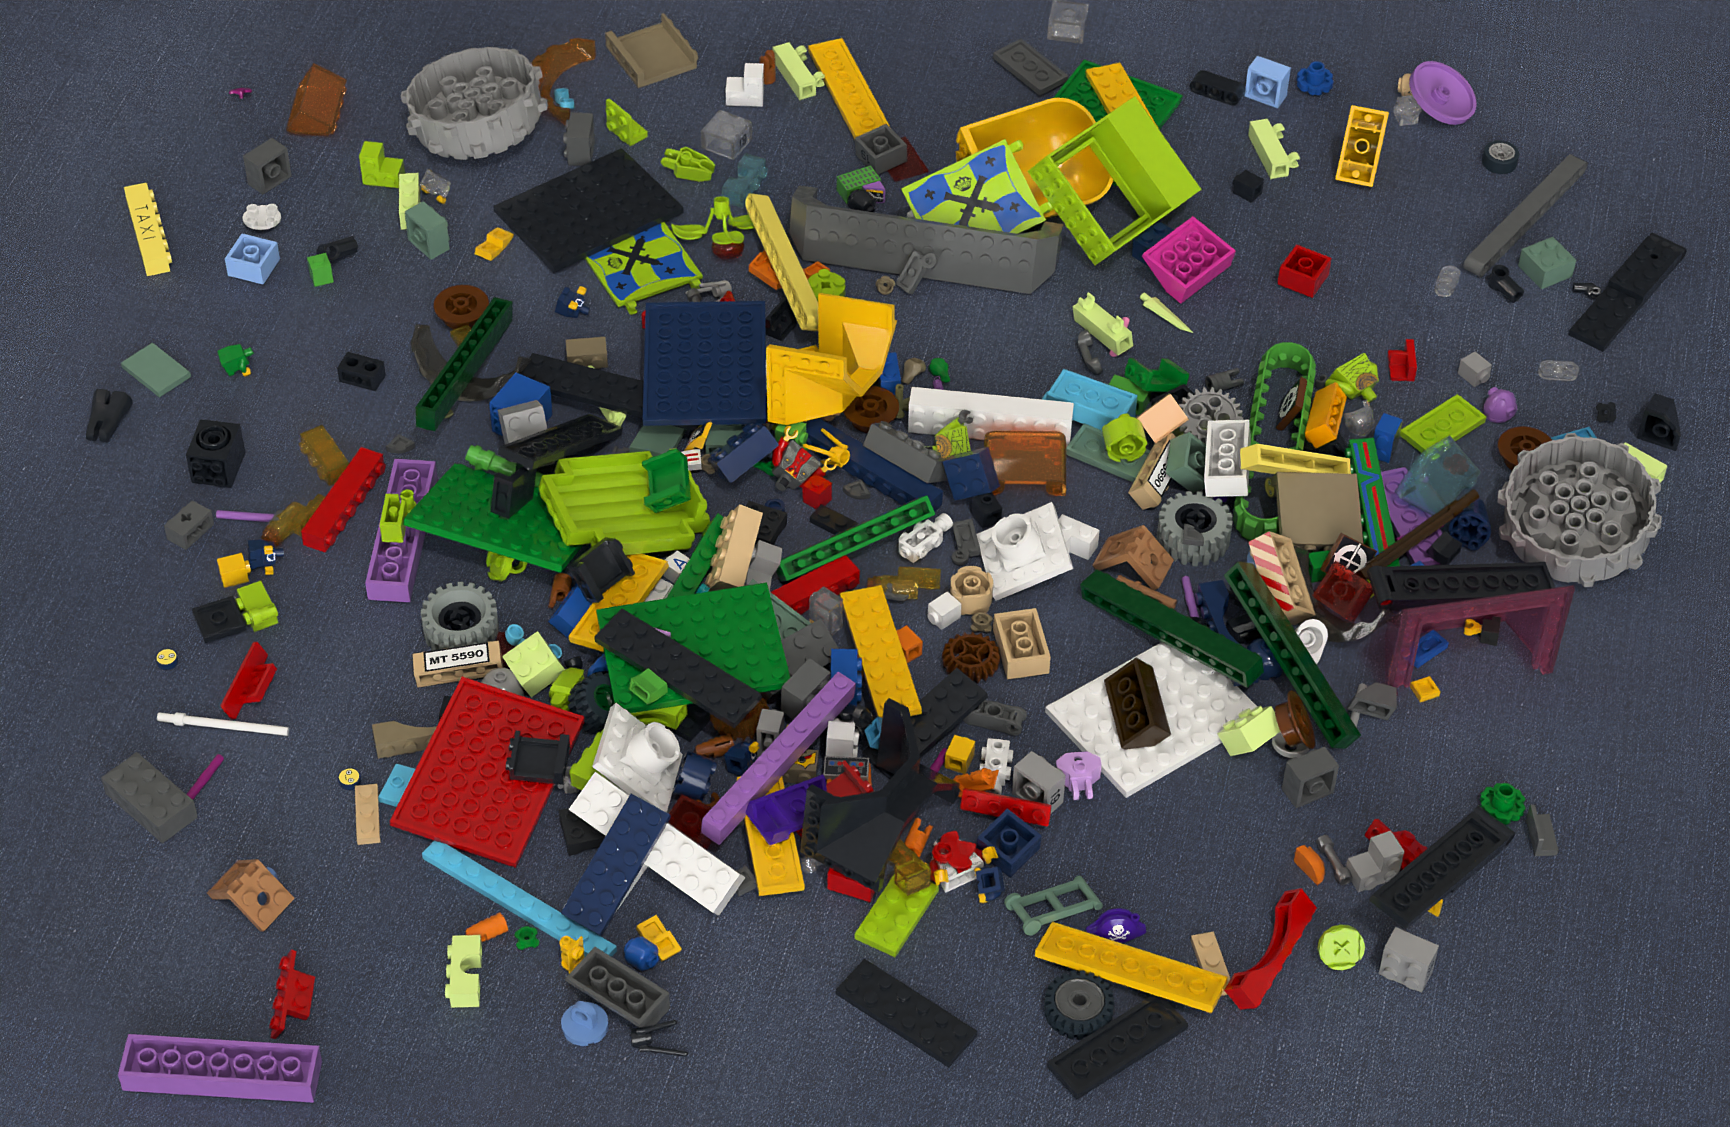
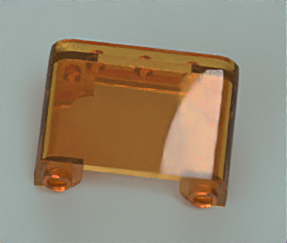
M990 431L985 434L983 448L989 447L1000 484L997 489L992 491L994 495L1002 493L1005 489V484H1046V491L1049 494L1066 496V436L1063 433L1056 431Z

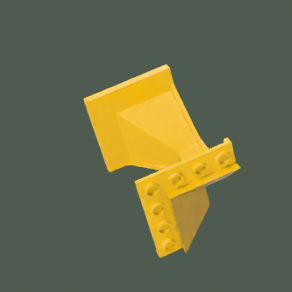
M819 293V352L771 344L766 347L768 422L790 425L841 413L856 396L862 397L883 373L897 320H895V305Z

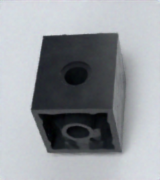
M200 419L186 453L192 483L232 488L246 453L240 424Z

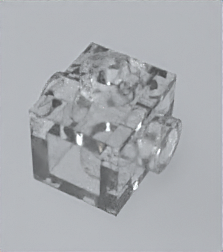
M1413 95L1397 97L1393 111L1399 125L1403 126L1417 124L1422 108L1416 102Z

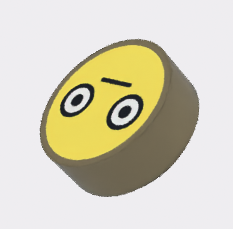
M1272 477L1266 478L1264 484L1265 491L1270 498L1277 497L1276 487H1271Z

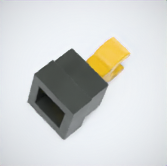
M1493 616L1492 620L1483 619V625L1472 619H1466L1464 634L1471 636L1481 633L1480 643L1497 646L1501 617Z

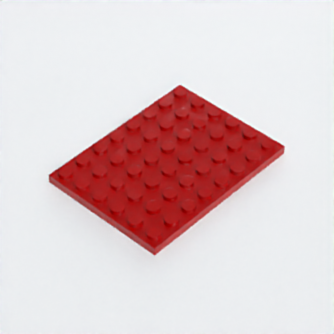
M462 676L390 819V826L516 868L555 784L511 780L510 773L506 770L507 757H511L512 751H509L510 739L515 737L516 730L521 731L522 737L559 740L560 734H566L570 737V754L584 724L585 717Z

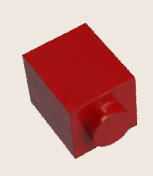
M815 473L803 485V502L810 507L817 509L821 504L826 506L832 500V482Z

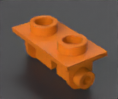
M982 768L981 770L971 772L970 775L968 773L956 775L953 780L960 783L958 797H962L964 788L979 791L994 789L999 770L991 771L990 769Z

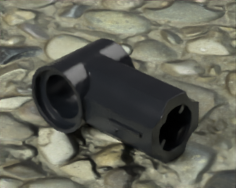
M350 236L321 244L316 251L317 255L326 253L328 247L331 251L328 259L335 260L339 257L358 252V244L354 237Z
M1495 265L1488 281L1489 287L1500 291L1513 303L1518 301L1523 296L1524 290L1509 276L1510 272L1506 266Z

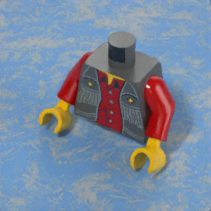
M791 426L785 427V436L780 438L778 441L779 446L772 451V464L774 465L772 473L779 478L775 486L781 491H785L788 486L791 489H796L798 486L803 488V485L815 473L824 477L827 470H833L837 465L835 464L832 468H828L827 461L831 458H827L824 461V466L820 467L821 462L792 440L797 437L798 430H795L792 435H788Z

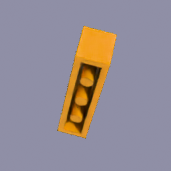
M1337 382L1315 392L1305 430L1307 441L1312 443L1315 449L1337 439L1347 396Z

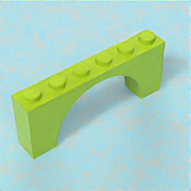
M687 704L630 714L645 725L657 722L676 730L687 715ZM603 730L596 734L591 746L585 748L581 759L572 765L569 771L571 786L583 790L595 772L602 775L592 766Z

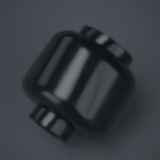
M856 189L849 195L848 207L850 209L867 212L875 211L876 200L865 189Z

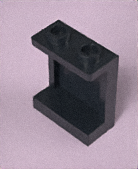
M516 463V471L511 476L498 472L494 476L490 512L509 519L531 501L534 496L537 468L528 470L523 468L521 464Z
M608 537L602 539L568 565L586 600L594 603H599L603 600L602 594L623 577L635 574L632 568L633 564L624 554L621 542L615 538Z
M516 730L515 737L510 739L509 751H512V754L506 760V770L510 773V779L564 785L570 751L569 735L560 734L559 740L522 737L521 731Z

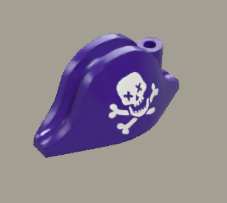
M1116 908L1102 913L1095 922L1086 927V932L1115 942L1125 943L1146 934V925L1139 921L1140 916L1137 913Z

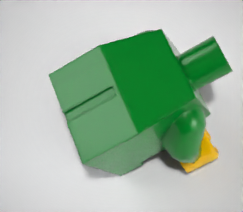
M241 344L227 346L217 351L221 365L229 377L238 370H241L244 377L251 374V370L247 367L249 364L248 357L254 354L251 347L244 350Z

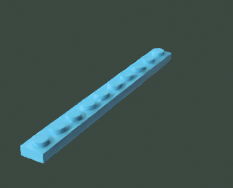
M433 841L422 853V858L555 939L560 941L562 937L569 936L577 941L582 936L584 956L594 947H597L611 957L617 952V946L565 917L561 912L449 845Z

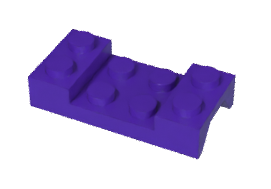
M823 774L749 801L745 813L770 846L787 840L790 833L803 829L807 789L813 784L827 792L826 779Z

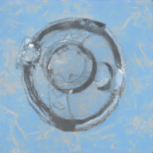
M1368 400L1363 401V408L1342 415V420L1347 429L1360 437L1367 436L1375 425L1374 411L1369 405Z

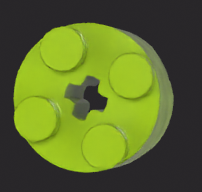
M821 269L808 279L817 301L819 293L845 297V279L836 273L830 272L828 269Z
M1121 414L1118 418L1102 427L1107 454L1112 460L1121 462L1120 459H1127L1129 462L1138 459L1145 453L1147 440L1143 425L1137 418L1130 417L1129 414Z

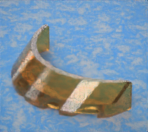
M574 38L569 39V43L552 45L546 48L545 53L537 55L531 63L533 66H540L543 77L539 79L540 84L538 87L541 97L547 99V111L565 126L566 120L570 119V109L554 105V100L550 97L551 88L563 72L579 63L596 58L595 40Z

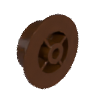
M455 285L444 289L436 296L434 311L448 327L455 330H468L474 326L487 308L489 299L484 291L475 286Z
M871 386L862 397L856 396L843 412L857 430L868 433L873 423L884 421L890 424L898 415L899 402L889 390Z
M1526 426L1514 427L1506 430L1500 436L1498 450L1506 466L1513 471L1514 467L1519 464L1517 457L1521 451L1534 450L1540 447L1541 444L1552 441V439L1546 433L1536 428Z
M1291 690L1287 694V702L1275 706V716L1279 729L1290 747L1304 743L1307 748L1314 749L1315 736L1310 718L1297 693Z

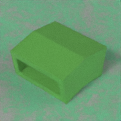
M649 668L640 675L631 678L629 689L647 704L658 700L668 692L667 683Z

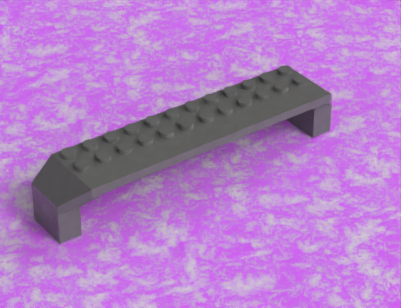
M799 185L792 196L789 233L802 260L901 274L915 250L924 256L928 253H933L938 258L937 266L933 269L927 268L922 278L1027 294L1034 292L1055 272L1059 262L1064 224L1044 222L1040 231L1016 234L827 206L817 200L818 188Z

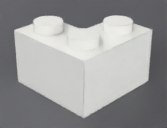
M745 63L744 77H727L726 105L763 107L764 64Z
M1062 514L1059 522L1068 552L1089 560L1098 547L1099 530Z
M835 718L833 721H828L826 756L857 757L860 731L855 729L854 720L845 721Z

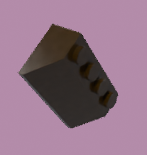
M1136 657L1104 680L1122 749L1156 746L1171 735L1156 676L1151 665Z

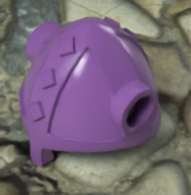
M1497 387L1490 389L1488 392L1489 396L1483 406V414L1487 416L1486 419L1494 423L1510 420L1517 411L1515 395L1509 390H1498Z

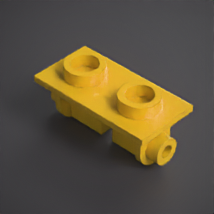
M564 936L559 941L562 951L561 964L564 969L569 971V974L585 958L582 936L577 941L569 936Z

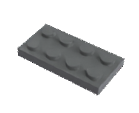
M1019 39L993 52V59L1039 96L1066 83L1068 80L1067 74L1023 39Z

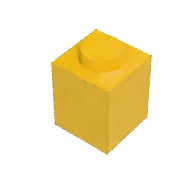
M242 553L217 559L224 588L249 582L247 573H251L249 561H244Z
M954 735L945 754V768L966 774L975 755V741Z

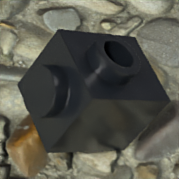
M992 492L973 497L971 511L982 528L994 525L1001 520L1003 508Z

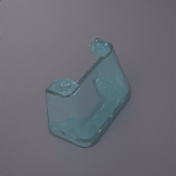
M1449 435L1423 451L1417 457L1396 488L1395 493L1407 503L1430 515H1434L1450 502L1456 500L1462 489L1473 487L1477 483V477L1481 471Z

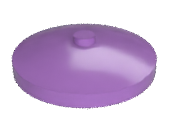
M1427 61L1419 64L1410 76L1412 95L1419 106L1430 116L1446 124L1459 125L1468 121L1476 110L1474 91L1467 80L1456 70L1440 62Z

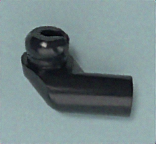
M1573 283V293H1585L1594 299L1598 298L1601 294V289L1593 283Z

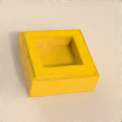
M1430 676L1413 681L1410 684V688L1420 702L1440 696V690Z

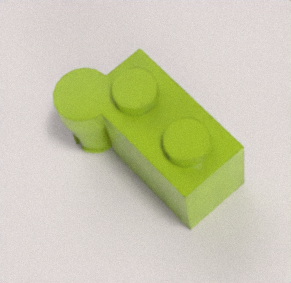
M406 489L400 493L401 505L398 494L385 495L380 520L382 542L403 543L406 526L403 525L404 518L417 505L414 501L412 490Z
M261 581L237 589L238 598L235 599L239 611H244V621L246 625H251L254 632L278 624L276 606L272 603Z

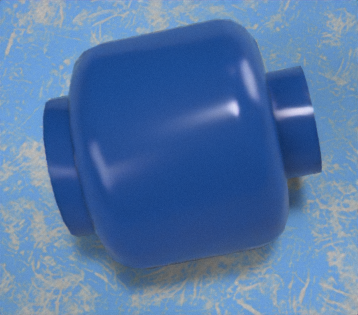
M642 936L632 938L625 945V960L636 969L645 971L653 968L658 963L659 949L657 945Z

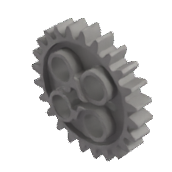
M1204 387L1202 393L1195 389V395L1188 393V398H1183L1182 404H1179L1189 419L1179 427V431H1184V434L1190 432L1206 444L1207 430L1201 428H1207L1208 421L1243 420V411L1240 410V403L1235 404V397L1229 399V393L1222 395V389L1217 393L1214 392V387L1211 388L1210 392H1207Z

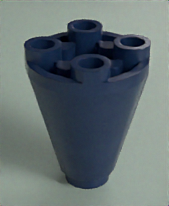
M1480 498L1464 508L1463 512L1451 520L1449 526V535L1461 542L1462 547L1473 551L1480 549L1489 540L1491 535V526L1486 506Z

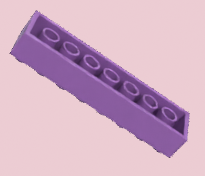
M394 459L386 494H398L401 505L400 493L403 490L409 489L413 491L414 501L418 503L437 483L436 461ZM379 523L365 582L368 600L411 601L426 532L406 526L403 543L382 542Z
M128 1034L118 1077L122 1091L314 1103L322 1058L319 1046Z

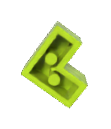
M364 141L359 155L363 185L399 188V174H405L404 160L385 157L383 143Z

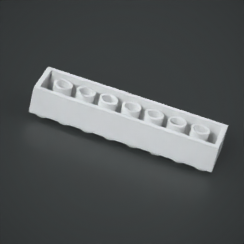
M912 387L909 401L908 432L935 435L948 423L959 417V413L962 410H968L971 413L966 418H973L972 423H964V426H967L969 439L1066 448L1071 439L1074 403Z
M595 772L569 810L606 836L630 795ZM667 823L644 863L717 915L721 914L745 879L740 873L669 823Z

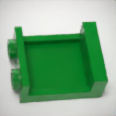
M1129 358L1124 376L1144 391L1168 392L1183 384L1187 385L1190 373L1169 359L1162 358L1159 370L1148 369L1134 358Z
M671 449L663 454L642 461V467L648 471L650 495L644 497L645 506L657 513L691 500L687 456L678 449Z

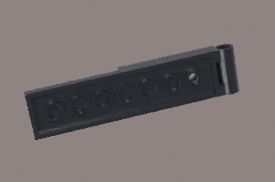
M1652 232L1611 277L1608 286L1571 327L1568 335L1604 352L1675 267L1684 259L1687 248Z
M1546 562L1373 566L1367 571L1377 605L1381 610L1474 608L1476 603L1556 600L1558 596Z
M1479 805L1372 894L1369 901L1403 928L1407 929L1449 892L1453 893L1497 856L1513 840L1516 833Z

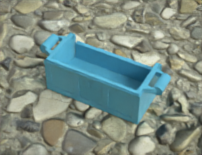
M1063 369L1051 389L1045 393L1041 400L1074 403L1072 420L1102 430L1104 425L1118 418L1121 414H1129L1130 417L1135 418L1137 395Z

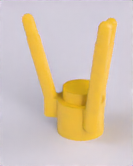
M824 428L821 429V432L837 445L836 447H832L827 451L808 444L802 445L809 450L828 455L831 461H827V465L837 464L836 466L843 467L850 459V452L847 450L848 446L842 444Z

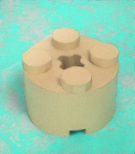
M978 566L962 567L958 570V573L953 574L951 577L950 594L961 603V615H975L979 612L986 613L992 604L993 578L990 573L981 571L982 568Z

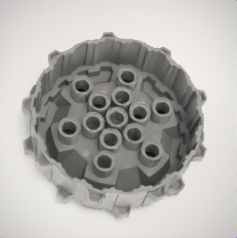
M498 47L470 48L449 54L431 64H427L412 79L407 90L401 93L402 103L407 104L410 113L408 117L409 123L406 124L409 135H416L431 153H437L439 156L446 158L454 156V159H468V157H474V159L483 158L494 152L495 154L503 152L512 144L514 146L524 140L525 135H530L535 129V124L538 123L542 111L548 108L547 99L541 97L538 87L540 84L539 79L543 77L540 66L530 64L529 60L524 55L519 54V51L516 49L509 50Z
M1566 433L1564 439L1552 440L1541 444L1540 447L1534 450H1523L1518 454L1517 460L1519 464L1511 472L1509 482H1505L1502 489L1498 490L1497 503L1505 506V523L1499 527L1498 533L1501 540H1507L1511 543L1514 552L1522 561L1546 562L1550 575L1554 580L1567 583L1578 582L1583 587H1593L1595 581L1612 578L1628 568L1636 570L1642 565L1643 559L1641 554L1645 552L1649 545L1650 538L1655 537L1658 529L1661 528L1662 516L1655 513V495L1660 492L1661 484L1659 479L1651 478L1648 475L1645 467L1636 457L1634 458L1628 453L1629 446L1623 443L1618 445L1611 444L1598 438H1584L1577 436L1576 433Z

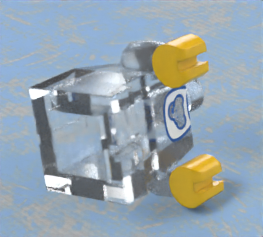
M427 169L419 186L427 194L436 195L438 193L439 196H437L436 200L444 204L451 183L437 172Z

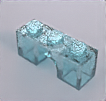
M747 153L744 154L738 163V178L730 176L722 187V196L729 198V204L741 208L745 206L747 195L749 193L753 194L759 188L761 180L767 176L766 159Z

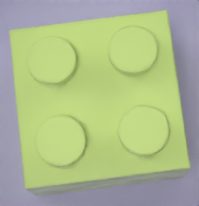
M538 631L502 656L521 686L531 697L554 682L562 671L565 670Z
M1258 706L1252 710L1248 708L1240 712L1237 720L1233 719L1223 725L1224 729L1217 734L1229 755L1233 756L1253 752L1281 731L1272 706L1264 708Z

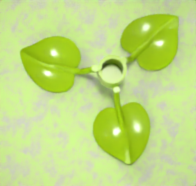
M724 196L714 198V208H710L711 213L705 227L702 225L671 224L672 231L679 238L686 240L699 239L702 237V234L707 233L713 215H715L717 219L723 220L724 232L712 235V241L717 244H738L744 241V235L741 232L727 231V216H729L728 224L731 226H736L739 229L755 228L749 214L732 217L729 198Z

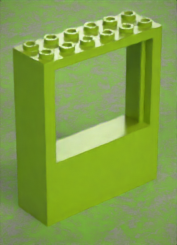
M1135 96L1047 155L1028 170L1033 181L1038 185L1043 195L1050 202L1055 212L1060 216L1066 227L1075 237L1077 243L1095 266L1201 190ZM1087 146L1091 147L1140 216V218L1110 239L1058 168L1059 165Z

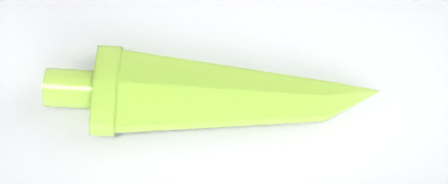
M1146 293L1141 294L1140 299L1144 301L1143 306L1180 330L1192 332L1158 298H1151Z

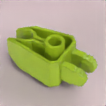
M683 147L680 151L670 148L665 150L664 154L666 157L662 158L661 164L674 170L676 178L698 182L711 180L715 164L707 156L688 147Z
M568 668L562 671L549 691L551 706L566 711L569 710L568 705L571 702L568 701V696L571 695L570 691L574 685L585 679L583 669Z

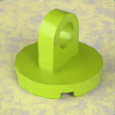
M488 551L486 559L487 567H490L488 576L491 580L502 582L509 573L519 574L523 572L527 567V562L520 561L518 566L512 567L513 558Z
M1340 924L1330 927L1322 934L1317 948L1321 960L1333 970H1346L1355 966L1359 959L1361 960L1364 955L1365 944L1357 929L1349 925Z

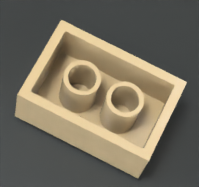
M1036 608L994 614L993 632L999 647L1006 678L1014 679L1049 674L1051 657Z

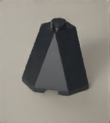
M1655 393L1644 410L1637 439L1676 451L1681 431L1675 401Z

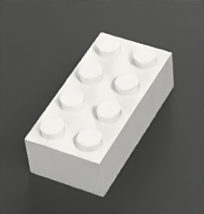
M1249 420L1208 421L1204 473L1206 497L1248 496L1249 470L1241 469L1240 449L1251 444Z

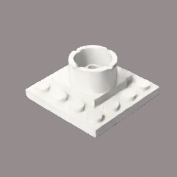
M1052 502L1025 514H1012L1004 517L994 527L976 534L986 573H990L993 578V598L995 601L1073 569L1057 512Z
M615 703L610 707L592 767L630 795L632 793L667 813L683 754L680 752L679 743L675 735L669 729H666L664 725L653 722L646 726L626 709Z

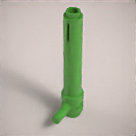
M471 445L465 460L469 461V464L475 466V470H491L507 476H511L516 471L515 462H509L491 450H483V447L479 445ZM537 471L535 487H539L541 477L544 475Z

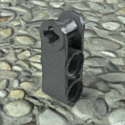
M985 700L963 721L968 725L1016 736L1022 732L1021 725L1027 717V712L1018 706Z

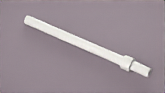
M179 712L175 714L158 713L157 721L174 723L176 726L187 724L284 736L289 734V727L186 716V713Z

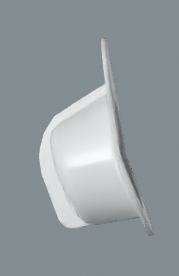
M1310 619L1303 622L1295 631L1317 664L1326 644L1328 633L1322 622Z

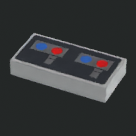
M825 756L823 774L825 779H835L844 772L842 762L845 760L850 766L854 765L861 775L860 778L863 781H868L869 758Z

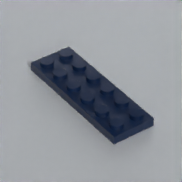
M631 793L562 909L561 914L602 936L672 816Z

